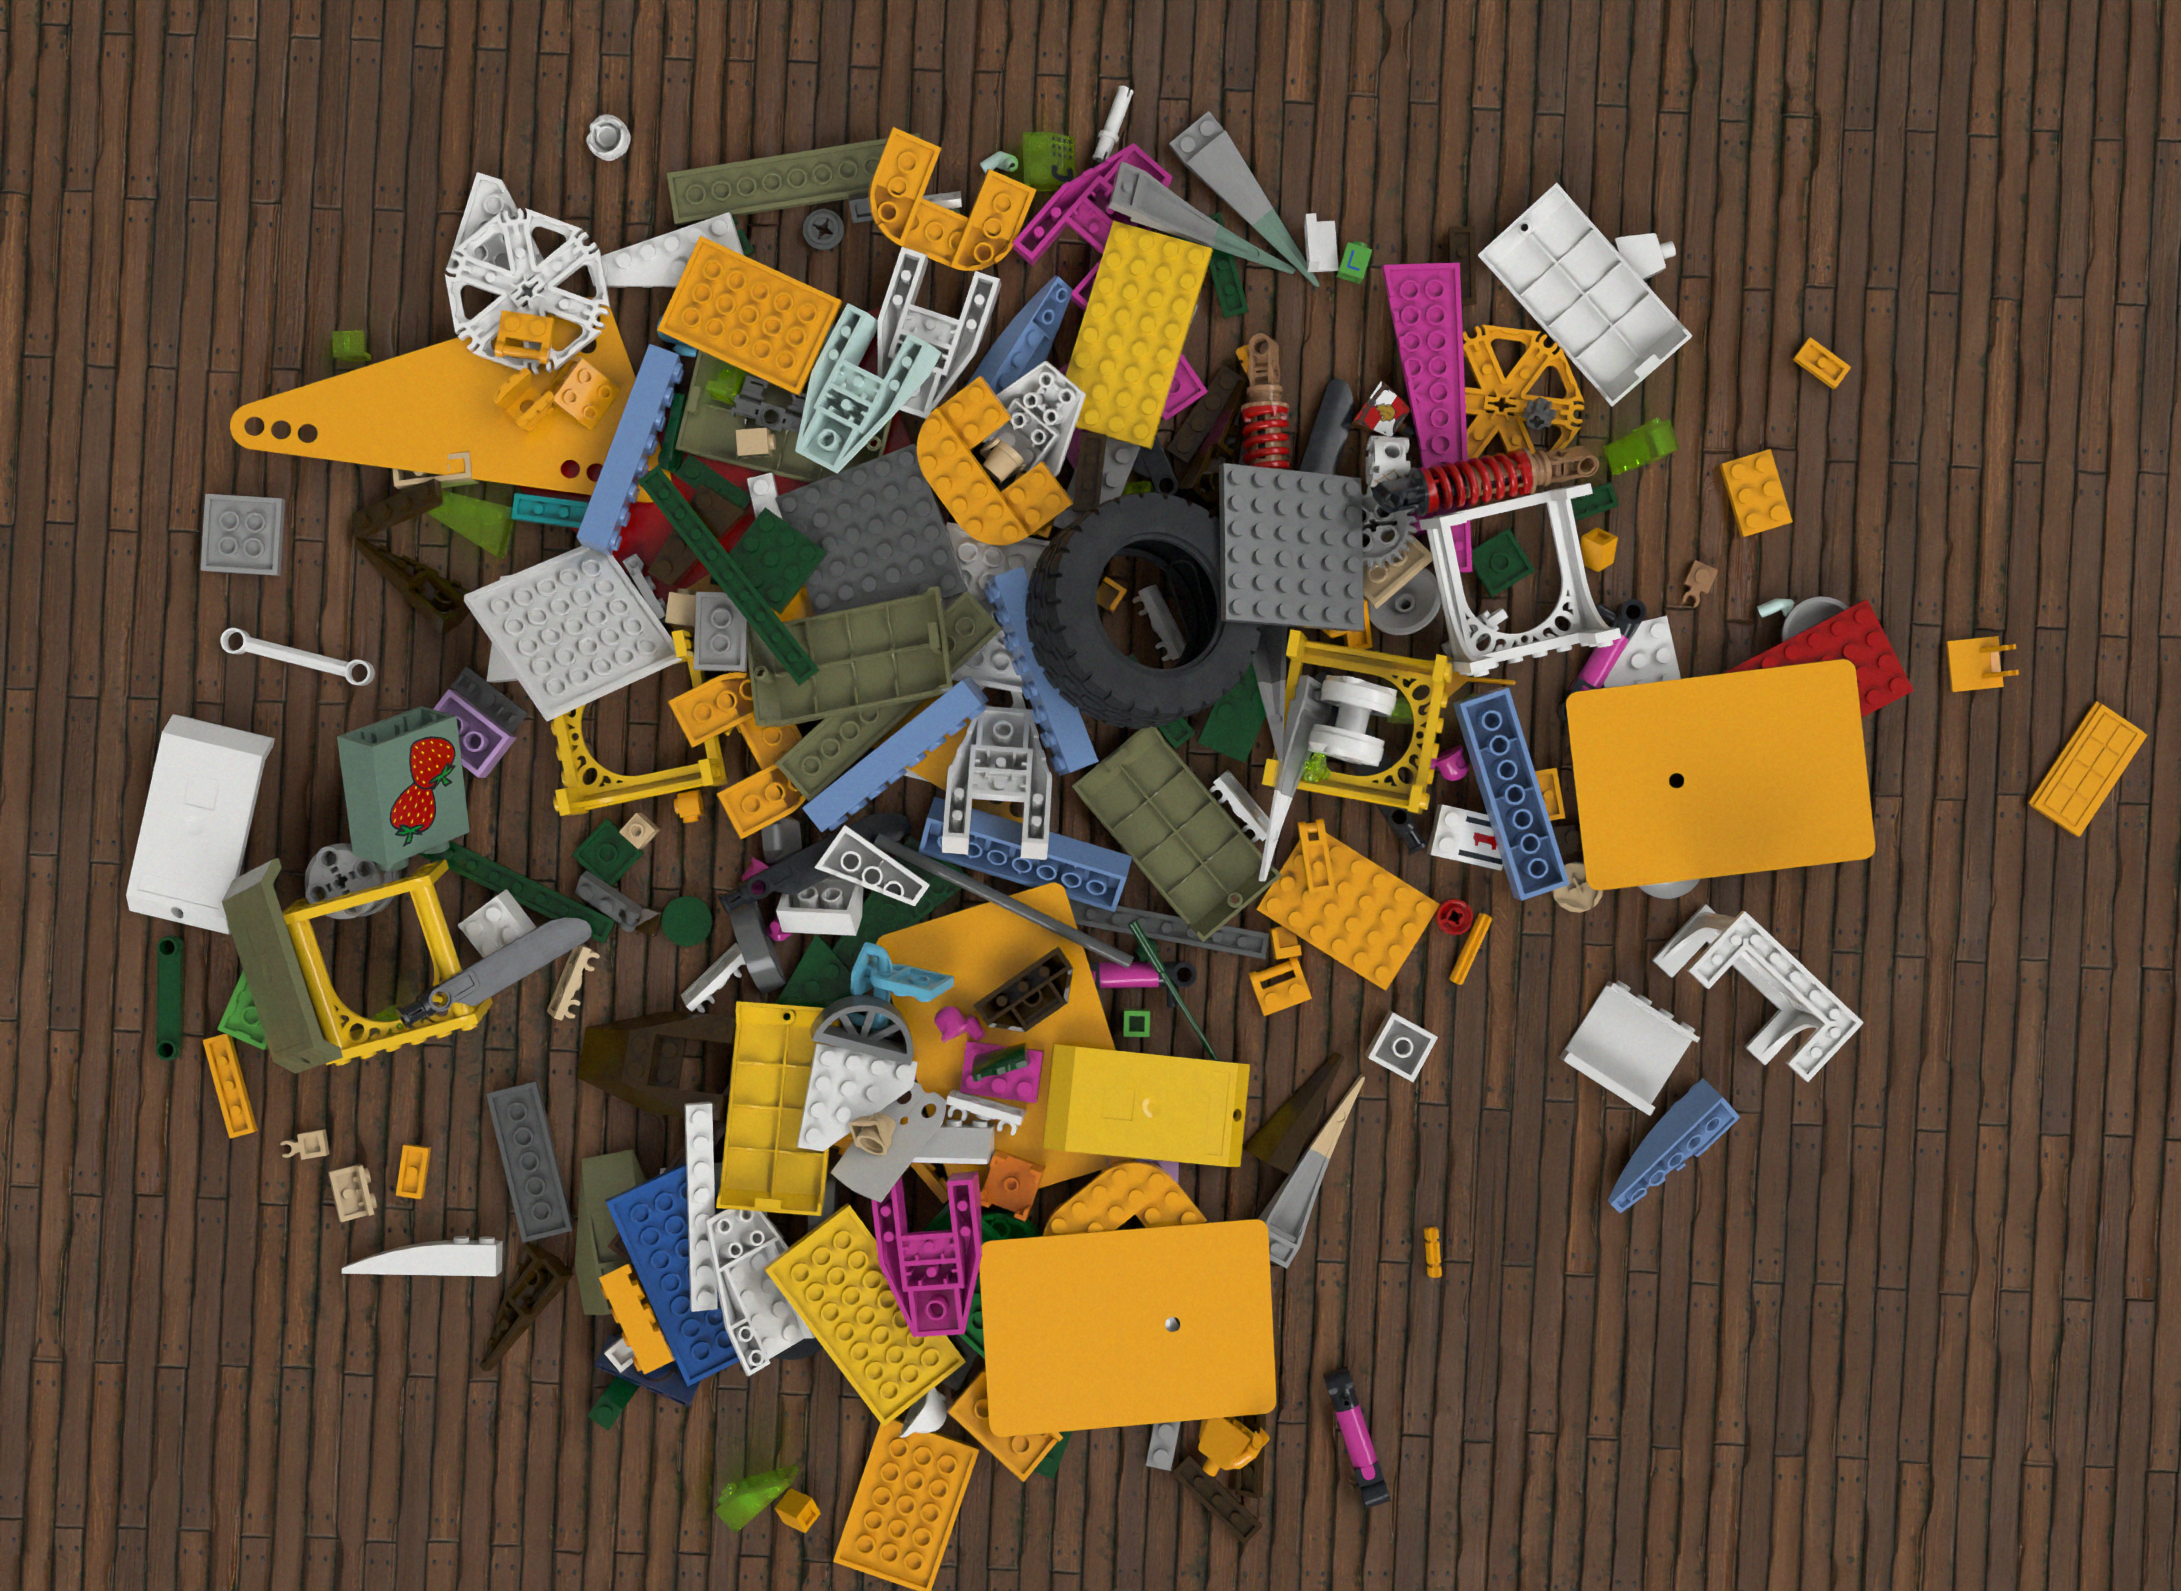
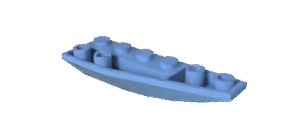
M1055 275L1006 327L985 355L967 385L979 376H983L997 395L1046 361L1073 289Z

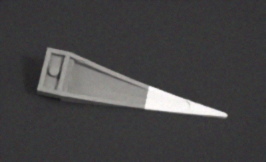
M1308 675L1299 676L1298 685L1295 690V700H1290L1283 739V760L1279 763L1259 881L1267 879L1285 817L1300 778L1312 754L1311 751H1308L1310 732L1313 730L1314 724L1326 725L1331 716L1333 705L1320 700L1323 684Z

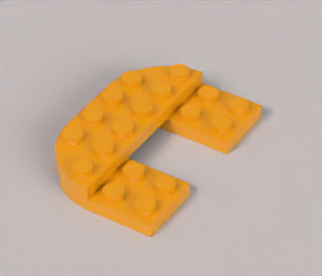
M892 127L874 175L871 177L868 190L870 212L879 230L895 244L926 254L927 258L958 270H982L1001 261L1013 247L1012 242L1019 235L1036 189L991 169H987L969 218L922 198L941 148Z
M979 376L943 405L932 411L926 418L918 435L917 458L923 476L958 525L968 535L990 545H1009L1029 537L1074 503L1044 461L1037 464L1002 492L998 490L970 450L1009 422L1012 417L983 376Z
M734 672L720 675L668 701L692 748L737 725L761 770L760 772L716 794L740 840L791 814L805 801L806 798L775 764L800 742L803 737L796 724L783 727L756 726L750 674Z
M1124 1160L1103 1169L1102 1173L1063 1204L1060 1203L1049 1216L1044 1227L1043 1236L1115 1231L1133 1215H1136L1146 1228L1205 1223L1207 1219L1165 1169L1148 1161Z

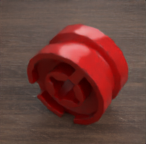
M1454 898L1441 902L1435 912V922L1438 927L1445 933L1452 935L1466 932L1470 928L1473 919V912L1470 906ZM1452 912L1458 914V919L1454 922L1449 920Z

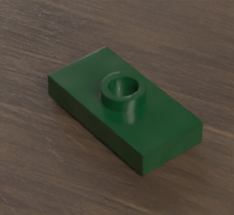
M1611 482L1592 488L1593 494L1571 498L1575 522L1620 506Z

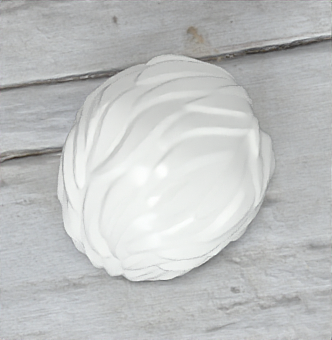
M604 114L600 115L590 124V133L586 137V142L593 154L602 160L612 161L626 153L631 136L626 125L619 118Z

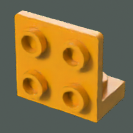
M573 356L563 365L541 396L550 390L555 397V400L552 402L553 404L559 405L582 425L591 430L620 392V388L586 360Z

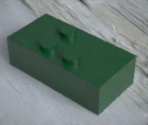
M1252 661L1237 685L1227 695L1222 696L1218 702L1213 704L1197 741V744L1241 763L1246 762L1266 716Z

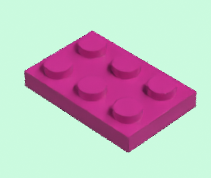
M968 1040L966 1041L960 1092L1037 1103L1044 1051L1027 1048L1031 1061L1027 1067L1000 1075L983 1077L982 1080L974 1082L972 1077L974 1057L977 1054L1010 1046Z

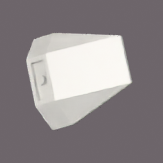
M1044 361L996 395L1012 419L983 442L987 443L998 437L1010 445L1023 458L1026 464L1024 470L1028 472L1044 461L1056 478L1061 471L1086 393L1048 361Z

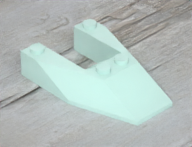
M847 303L811 372L795 452L837 474L930 376L941 355V352L931 344L908 333L885 379L858 367L878 329L877 319L867 312Z

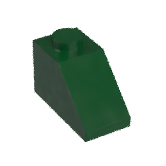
M616 1376L590 1411L588 1417L609 1431L640 1386Z

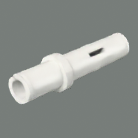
M1118 86V91L1104 129L1099 132L1098 137L1100 139L1092 157L1099 163H1103L1110 157L1114 143L1118 142V132L1134 93L1133 90H1129L1126 86Z

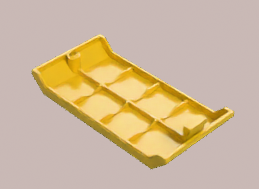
M736 1001L735 1042L721 1184L716 1208L814 1216L822 1215L829 1148L825 1151L796 1147L815 1044L828 1045L812 1041L810 1033L814 1020L825 1008ZM789 1013L790 1019L784 1020V1015ZM840 1018L833 1021L830 1025L840 1027Z
M1053 1044L1042 1148L1067 1152L1240 1167L1250 1064Z

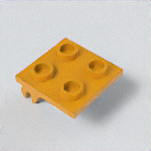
M1999 636L1946 642L1951 692L2004 687V676L2019 675V670L2001 671L1999 651L2016 649V644L1999 646Z

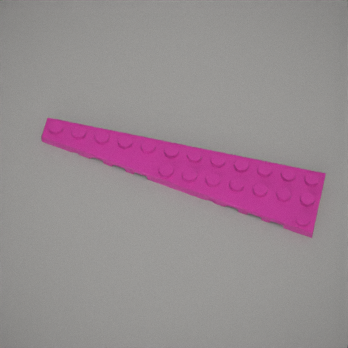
M1460 263L1383 265L1382 272L1422 466L1428 469L1431 465L1441 466L1443 463L1448 462L1454 464L1459 460L1467 462ZM1466 501L1463 507L1458 508L1453 503L1451 509L1444 510L1439 503V509L1437 512H1433V517L1470 509V505ZM1467 520V523L1450 526L1460 573L1472 572L1470 520Z

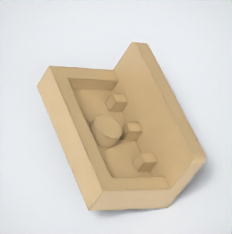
M356 1164L328 1172L339 1222H345L366 1215H374L373 1209L377 1208L374 1194H369L367 1184L371 1183L368 1168L364 1169L362 1164Z

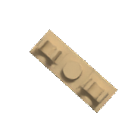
M584 943L571 950L547 1009V1012L555 1019L563 1020L564 1015L571 1019L575 1018V1014L568 1011V1007L572 1004L580 1006V1002L573 996L575 991L581 987L583 968L588 971H594L595 968L587 964V961L590 957L598 959L600 957L599 954L591 950Z

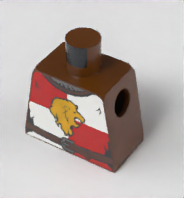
M1382 380L1351 423L1352 426L1373 436H1393L1396 432L1401 437L1410 438L1415 431V427L1404 420L1411 410L1410 407Z

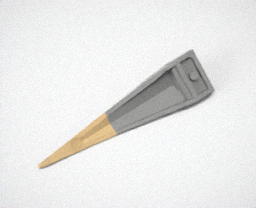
M1362 1074L1358 1076L1295 1165L1291 1174L1288 1175L1258 1218L1268 1227L1270 1260L1285 1268H1288L1301 1246L1329 1160L1365 1080V1076Z

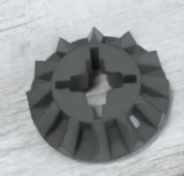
M819 209L809 214L803 225V234L807 243L813 248L827 251L828 249L836 248L837 244L843 240L844 225L841 218L835 212L828 209ZM828 222V230L833 235L824 234L820 239V231L814 226L824 227Z

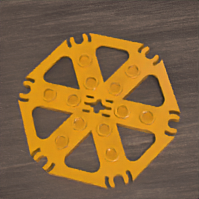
M1481 325L1480 327L1484 335H1482L1481 329L1476 326L1474 328L1476 334L1474 339L1469 338L1466 331H1464L1463 342L1465 344H1463V355L1466 357L1479 389L1465 387L1466 415L1476 416L1467 428L1468 460L1470 458H1478L1497 432L1506 453L1519 448H1527L1531 454H1534L1536 451L1524 425L1528 418H1523L1522 414L1528 400L1534 401L1539 397L1552 402L1551 409L1556 410L1554 420L1551 421V425L1557 426L1561 430V436L1551 450L1565 449L1581 428L1570 424L1579 425L1583 422L1582 419H1576L1573 416V412L1575 410L1583 411L1584 406L1580 404L1574 405L1573 402L1583 404L1584 400L1562 347L1558 350L1557 354L1553 355L1552 352L1556 350L1558 343L1555 342L1551 348H1546L1543 344L1547 338L1546 334L1541 336L1538 342H1536L1537 336L1541 333L1539 331ZM1494 339L1519 341L1526 348L1525 353L1506 378L1491 346V342ZM1553 366L1557 369L1566 390V396L1563 399L1526 395L1546 367ZM1502 398L1504 399V404L1514 407L1504 408L1502 412H1499V407L1492 404L1498 403Z

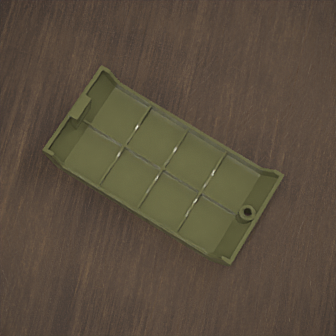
M699 350L676 450L697 457L764 473H772L776 476L810 484L837 474L795 452L798 433L785 429L779 432L768 428L771 430V434H775L776 449L772 450L773 456L740 458L737 455L736 430L766 427L755 424L756 420L736 414V417L731 416V408L735 405L734 398L737 394L742 395L741 399H743L744 394H741L746 375L758 379L761 378ZM808 377L801 393L807 394L810 377ZM751 381L752 384L759 385V386H762V387H763V385H760V384H757V383H753V381ZM771 383L767 389L764 388L762 393L764 401L762 400L761 402L787 409L789 412L787 407L792 405L794 397H791V392ZM773 409L768 410L765 414L766 422L768 424H775L778 420V413ZM892 418L840 472L884 455ZM872 441H877V445L875 447H872L870 445Z
M939 586L928 588L923 593L914 596L782 622L820 670L800 687L751 625L748 627L747 653L755 724L758 727H783L941 696L953 689Z
M1156 727L1140 729L1072 786L1085 805L1129 856H1132L1133 862L1202 942L1207 940L1282 876L1271 864L1267 879L1259 881L1263 858L1261 852L1172 749ZM1232 897H1238L1239 902L1237 904L1232 903Z
M276 858L234 879L222 900V905L274 1063L296 1074L343 1058L339 1046H335L322 1037L273 886L280 870H282L279 858Z

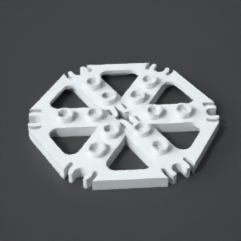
M520 208L518 209L519 216L517 219H510L509 212L504 211L506 222L503 223L502 214L499 213L453 250L455 253L462 254L463 257L461 258L456 254L451 255V259L459 262V266L456 269L447 267V272L456 277H449L445 274L455 333L459 334L458 337L461 341L467 337H472L473 340L467 348L470 351H474L472 352L474 355L518 371L523 368L529 369L531 364L532 371L535 375H538V366L542 364L539 363V360L517 359L506 355L504 358L495 356V350L492 349L491 342L498 336L502 310L544 317L548 313L579 324L582 327V335L563 351H555L551 344L550 358L548 364H546V369L548 372H552L553 368L550 361L553 360L554 369L557 371L602 333L601 330H596L592 327L595 325L599 329L605 328L603 323L597 321V317L601 314L609 316L610 313L605 308H600V306L610 309L611 307L600 249H597L595 242L590 246L583 245L584 241L589 237L588 234L579 227L526 209L527 218L525 219V214ZM543 227L564 235L566 242L537 265L532 240L533 229ZM493 235H504L510 270L476 259V249ZM588 265L593 269L597 294L595 298L590 300L556 287L581 266ZM471 285L500 296L472 320L465 317L461 298V289L464 286ZM525 286H527L528 288L534 287V289L532 290V293L534 295L532 297H529L528 295L524 297L522 296L524 294L523 288ZM523 341L524 348L540 350L541 344Z

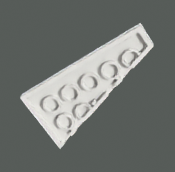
M728 212L602 255L607 287H677L699 236L744 255L731 213ZM587 265L593 286L596 287L593 269Z

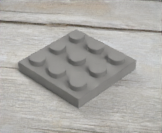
M205 494L200 570L281 576L285 499Z

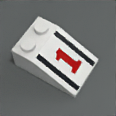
M1442 804L1437 805L1427 854L1502 871L1503 862L1488 815Z

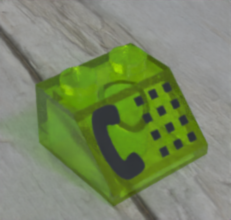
M1022 132L1025 185L1036 189V191L1059 190L1066 182L1076 179L1074 137L1053 132Z

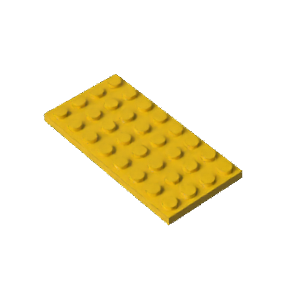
M1113 221L1066 373V377L1086 393L1075 428L1096 434H1105L1109 438L1152 450L1212 256V248Z
M848 1203L763 1267L883 1427L966 1363L946 1335L912 1336L880 1267L876 1240Z

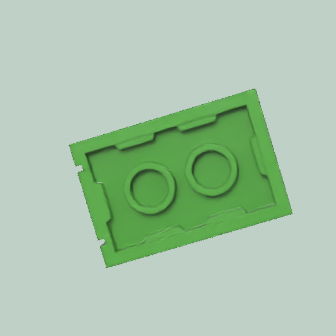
M243 970L217 1030L260 1049L267 1050L269 1047Z

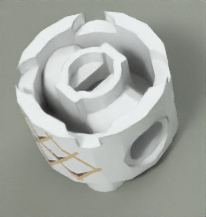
M1371 435L1366 450H1370L1369 457H1365L1366 483L1369 484L1368 487H1375L1380 482L1402 479L1408 476L1410 461H1406V453L1409 450V438Z

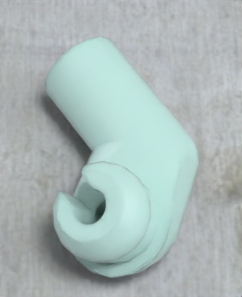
M1002 151L996 152L979 163L985 174L987 169L994 170L999 168L1013 172L1018 168L1017 158Z
M1776 598L1757 606L1762 618L1780 610L1787 617L1794 608L1793 604L1795 603L1791 599Z

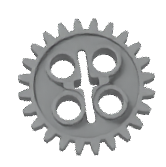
M1367 487L1366 495L1361 492L1362 514H1367L1366 519L1362 522V540L1370 538L1369 544L1363 548V568L1368 562V567L1371 570H1374L1376 563L1381 569H1384L1385 561H1388L1393 566V558L1395 556L1401 560L1403 559L1400 553L1402 550L1410 552L1406 544L1407 542L1415 543L1410 534L1416 533L1418 530L1411 525L1418 522L1415 516H1410L1415 512L1414 509L1390 513L1388 517L1382 518L1381 515L1384 510L1373 498V490ZM1394 532V539L1390 542H1385L1386 536Z

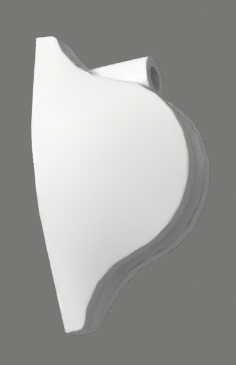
M934 1387L912 1404L899 1437L904 1438L914 1432L925 1434L938 1430L944 1424L947 1416V1409L944 1403L946 1396L938 1392Z

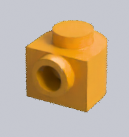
M700 790L678 793L677 798L674 799L675 812L680 814V818H683V823L699 821L698 816L705 815Z

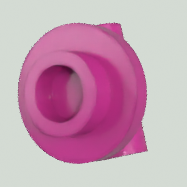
M778 916L766 928V935L774 941H783L792 934L791 932H782Z

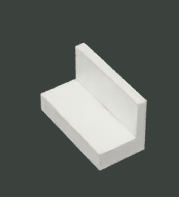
M1316 213L1306 214L1304 233L1307 272L1338 271L1335 221L1317 222Z

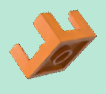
M997 1149L989 1165L991 1168L984 1188L980 1192L981 1205L988 1208L991 1204L1015 1212L1013 1217L1026 1221L1046 1167Z

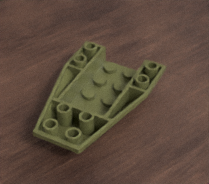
M633 1149L582 1158L575 1267L583 1311L587 1315L612 1314L611 1309L613 1307L601 1290L600 1285L602 1284L599 1277L627 1264H633L632 1260L627 1262L607 1247L619 1231L605 1202L606 1199L647 1181Z

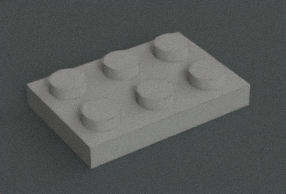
M696 592L694 670L747 672L749 622L724 592Z

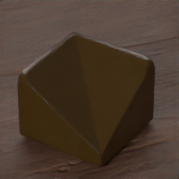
M639 904L642 912L640 917L636 919L637 925L635 930L652 937L657 936L663 911Z

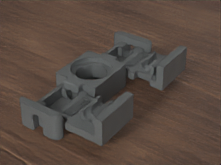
M746 375L741 394H744L743 399H741L742 395L740 394L735 396V405L731 408V416L736 417V414L756 420L755 424L779 432L785 429L799 434L805 400L796 398V395L792 393L791 397H794L792 405L787 407L789 412L787 409L761 402L762 400L764 401V397H762L764 388L767 389L771 383ZM751 381H753V383H757V384L763 385V387H762V386H759V385L752 384ZM801 393L800 396L797 395V397L806 399L807 396L804 393ZM773 409L778 413V420L775 424H768L766 422L765 414L768 410Z

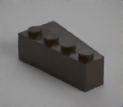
M706 484L699 485L689 502V505L718 542L728 535L750 513L747 509ZM674 528L648 573L667 585L674 586L678 585L700 563V560Z

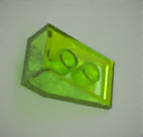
M795 1464L743 1478L736 1484L733 1482L729 1483L721 1491V1495L717 1499L719 1503L715 1512L736 1534L794 1482L799 1467Z

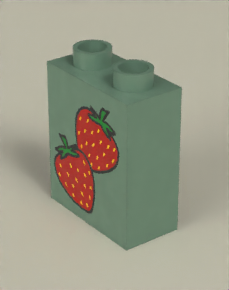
M420 706L337 736L353 855L376 862L377 869L381 871H396L409 865V857L418 853L436 854L449 849L450 840L470 832L457 718L455 715Z

